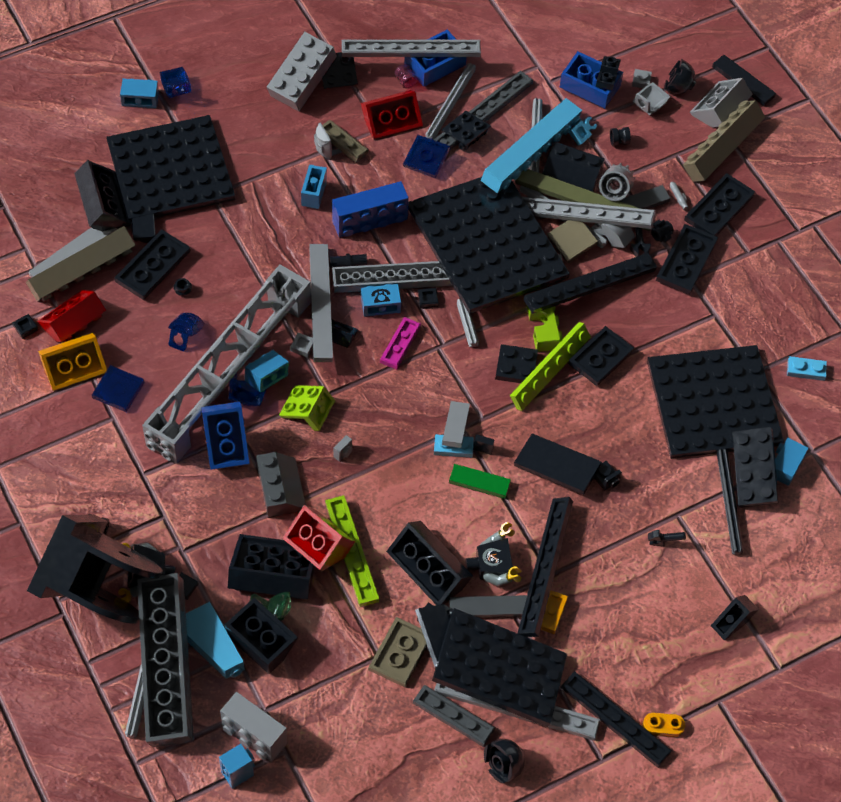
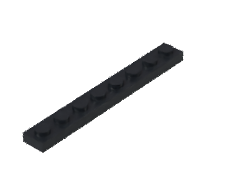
M649 253L527 294L523 300L531 313L534 314L654 272L657 269V265Z
M570 497L552 499L518 629V634L525 637H539L573 504V500Z

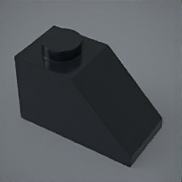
M746 595L736 597L710 626L723 640H726L743 627L759 609Z

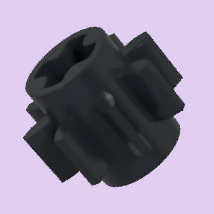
M658 220L653 223L654 227L651 230V235L656 241L667 242L672 238L671 235L674 229L669 221Z

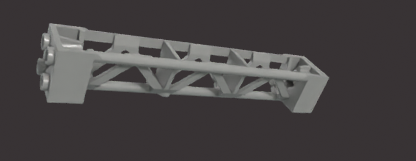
M279 264L255 296L162 405L157 407L142 425L146 446L151 451L156 450L168 461L172 460L178 463L191 448L189 430L202 415L201 407L209 406L219 396L233 376L255 353L269 333L288 312L298 318L311 303V282ZM267 292L268 301H262V296ZM272 308L274 313L255 334L250 331L257 309ZM248 314V318H247L245 327H243V326L240 325L239 323H240V322L245 318V316ZM235 329L238 342L226 343L225 340ZM236 349L239 353L220 377L215 375L214 371L220 353ZM211 356H212V360H211L209 369L207 370V369L203 368V366L205 365V363H206V362L211 358ZM199 373L202 385L189 387L188 383ZM200 392L203 397L178 425L176 418L184 395ZM175 400L169 422H167L163 413Z

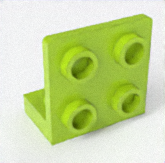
M296 385L292 389L279 415L281 418L305 419L314 431H320L335 399L324 386Z

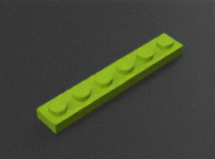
M578 322L512 392L510 397L517 410L523 411L565 366L569 359L591 338L584 323Z
M345 496L325 500L331 522L355 541L344 558V562L359 607L379 602V596Z

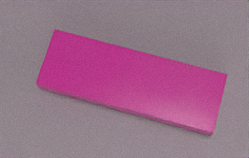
M404 317L380 358V363L397 370L420 330L421 323Z

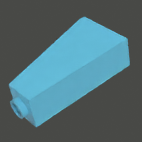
M208 602L186 613L188 643L224 678L227 679L240 675L245 670L244 661L211 603Z

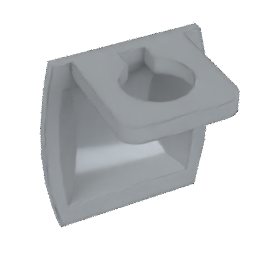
M652 82L636 94L633 102L650 116L659 110L669 100L670 96Z
M319 123L314 134V143L317 151L323 157L331 159V156L342 151L339 149L332 150L331 139L322 124Z

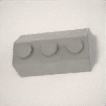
M743 78L718 81L690 111V114L710 127H718L719 124L729 118L728 115L735 111L741 102L748 101L753 94Z

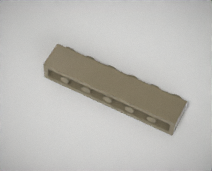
M756 100L741 102L738 105L739 107L728 115L729 118L719 124V128L711 133L708 139L700 144L694 153L687 157L688 160L683 166L693 182L705 181L762 122L765 115Z
M123 226L28 279L26 284L37 301L42 299L45 302L53 297V292L58 290L61 293L69 288V283L74 281L77 284L85 279V274L90 272L93 275L101 270L100 266L106 263L109 266L117 261L116 257L122 254L125 257L132 253L131 249L135 246V243Z

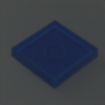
M417 135L403 166L436 178L450 150V146Z
M110 365L92 393V398L127 412L145 382L143 378Z

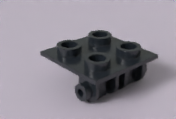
M342 52L336 53L337 57L322 77L324 89L358 85L354 57H342Z
M464 111L441 130L460 142L458 146L461 150H467L471 144L476 143L479 138L487 134L491 125L468 111Z

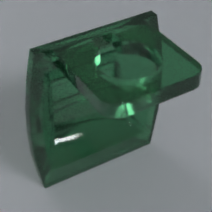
M289 592L277 594L269 599V601L257 594H252L249 602L253 598L257 599L280 621L284 620L290 612L291 596Z

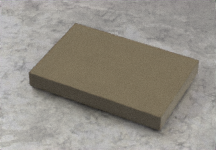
M396 617L368 670L406 687L427 648L422 629Z

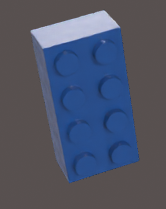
M402 181L332 199V221L339 238L408 220L409 198Z

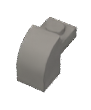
M595 223L591 227L600 235H606L612 247L625 248L635 237L629 226Z

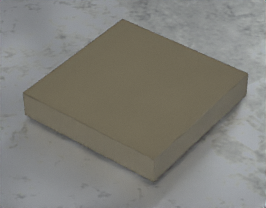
M568 220L547 234V237L567 263L598 244L596 238L582 221Z

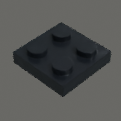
M501 344L495 380L522 383L535 369L538 350Z

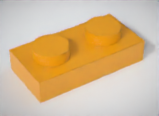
M550 591L541 630L555 634L568 596Z

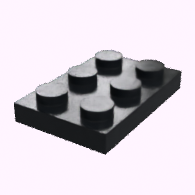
M605 326L569 359L568 364L594 385L598 386L633 353L634 347Z

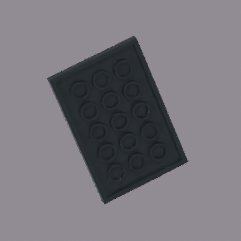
M454 608L450 615L432 681L548 727L551 724L567 653Z

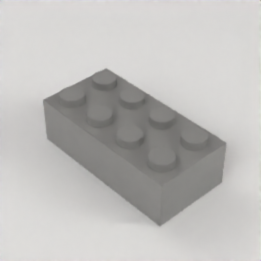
M304 32L267 85L270 96L300 111L337 57L334 47Z

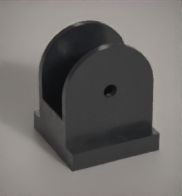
M95 514L62 515L27 591L39 598L66 596L105 617L129 624L138 623L139 611L125 600L101 588L111 564L134 574L153 579L160 578L162 574L161 567L144 555L104 535L103 532L108 521Z

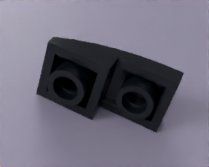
M603 57L596 87L613 91L621 59Z

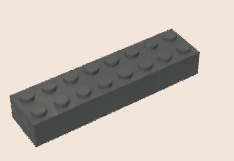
M178 573L161 575L158 579H137L146 743L151 747L194 742L184 580Z

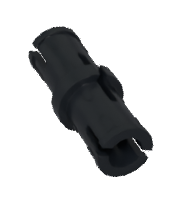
M348 253L346 256H330V268L367 265V254L350 255Z

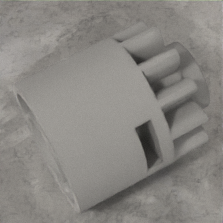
M619 163V165L613 164L601 177L599 189L601 194L608 200L619 201L625 198L634 186L636 178L633 177L634 171L629 170V165L623 166L622 163Z

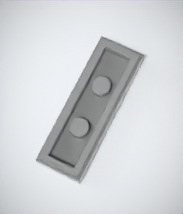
M451 401L442 440L443 446L462 447L470 408L469 403Z

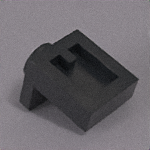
M605 461L601 463V467L594 479L605 491L610 487H616L620 483L622 472L620 470L615 471Z

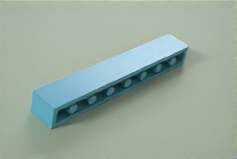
M565 98L485 169L481 181L496 193L502 189L505 190L513 179H518L523 170H528L533 161H538L543 152H548L554 142H558L563 134L567 135L571 127L580 122L582 109Z

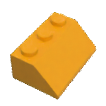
M93 333L38 351L53 391L108 372L97 338Z

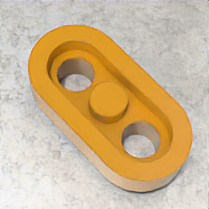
M649 713L643 720V727L654 736L678 737L685 729V721L676 714ZM651 720L657 721L658 724L653 725ZM672 722L678 723V726H673Z

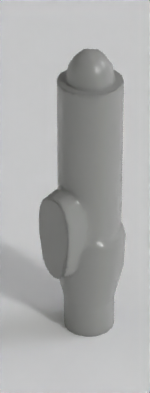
M670 182V188L677 202L684 211L687 210L689 207L685 194L681 193L675 182Z

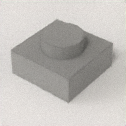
M635 69L632 86L645 88L650 84L652 72Z
M297 333L290 346V351L308 357L313 348V338Z
M346 435L333 448V457L339 462L344 457H348L352 452V439Z

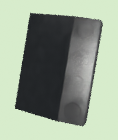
M239 534L228 570V588L238 591L243 590L294 597L296 599H308L315 566L285 540Z

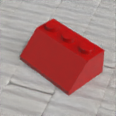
M408 90L361 103L364 120L373 139L423 126L415 91Z
M81 290L39 319L37 323L55 341L64 343L72 339V335L75 332H81L86 329L89 322L100 319L106 309L94 291Z
M305 505L282 538L321 571L343 560L355 543L353 539L320 512Z

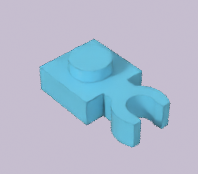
M591 117L578 122L568 131L578 146L583 144L592 135L590 131L597 127V124L593 126L589 124V121L592 119Z

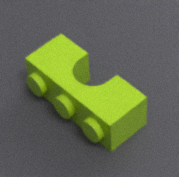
M527 306L529 320H539L544 323L541 326H534L533 339L535 348L538 352L553 350L562 340V332L558 331L557 328L559 326V319L554 314L555 306L534 314L531 313Z

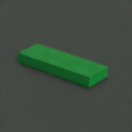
M454 464L449 479L450 484L504 499L506 498L511 479L458 464Z

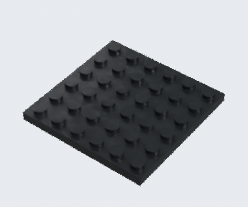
M210 115L106 137L127 215L131 223L132 218L154 214L155 218L236 200Z
M757 345L647 358V365L670 459L715 454L719 449H727L728 452L734 451L733 432L772 427L774 447L779 446L780 443L784 444Z

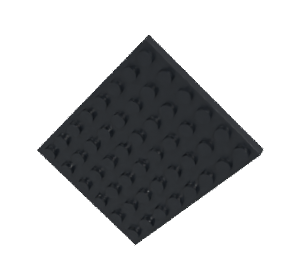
M482 177L408 202V210L469 314L568 279L570 276L569 271L512 181L505 190L502 189L496 193L481 181Z

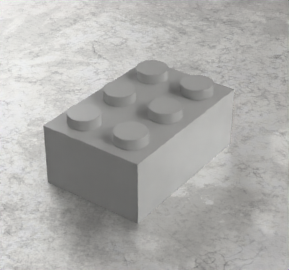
M235 692L220 710L223 730L230 736L234 734L238 737L240 743L246 748H253L261 759H268L270 762H273L288 744L287 728L238 692Z

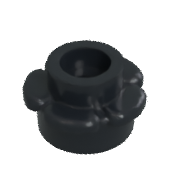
M180 278L175 282L174 290L177 295H188L191 292L192 284L187 279Z

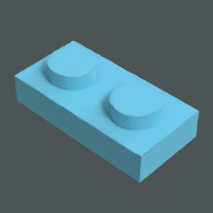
M789 356L787 376L825 381L827 361Z
M435 434L434 455L472 458L474 437L464 436L462 447L457 448L443 446L442 440L444 435Z

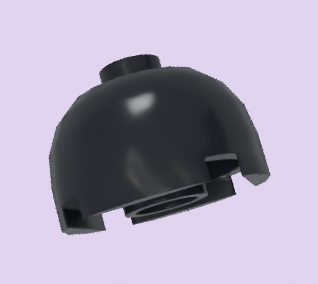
M683 59L681 61L678 60L669 73V82L666 80L664 83V90L678 95L685 93L688 89L692 90L696 84L694 80L695 71L692 65Z
M498 739L485 746L484 761L485 763L489 762L492 769L488 771L495 780L500 783L510 782L521 774L525 766L524 752L518 744L510 739Z

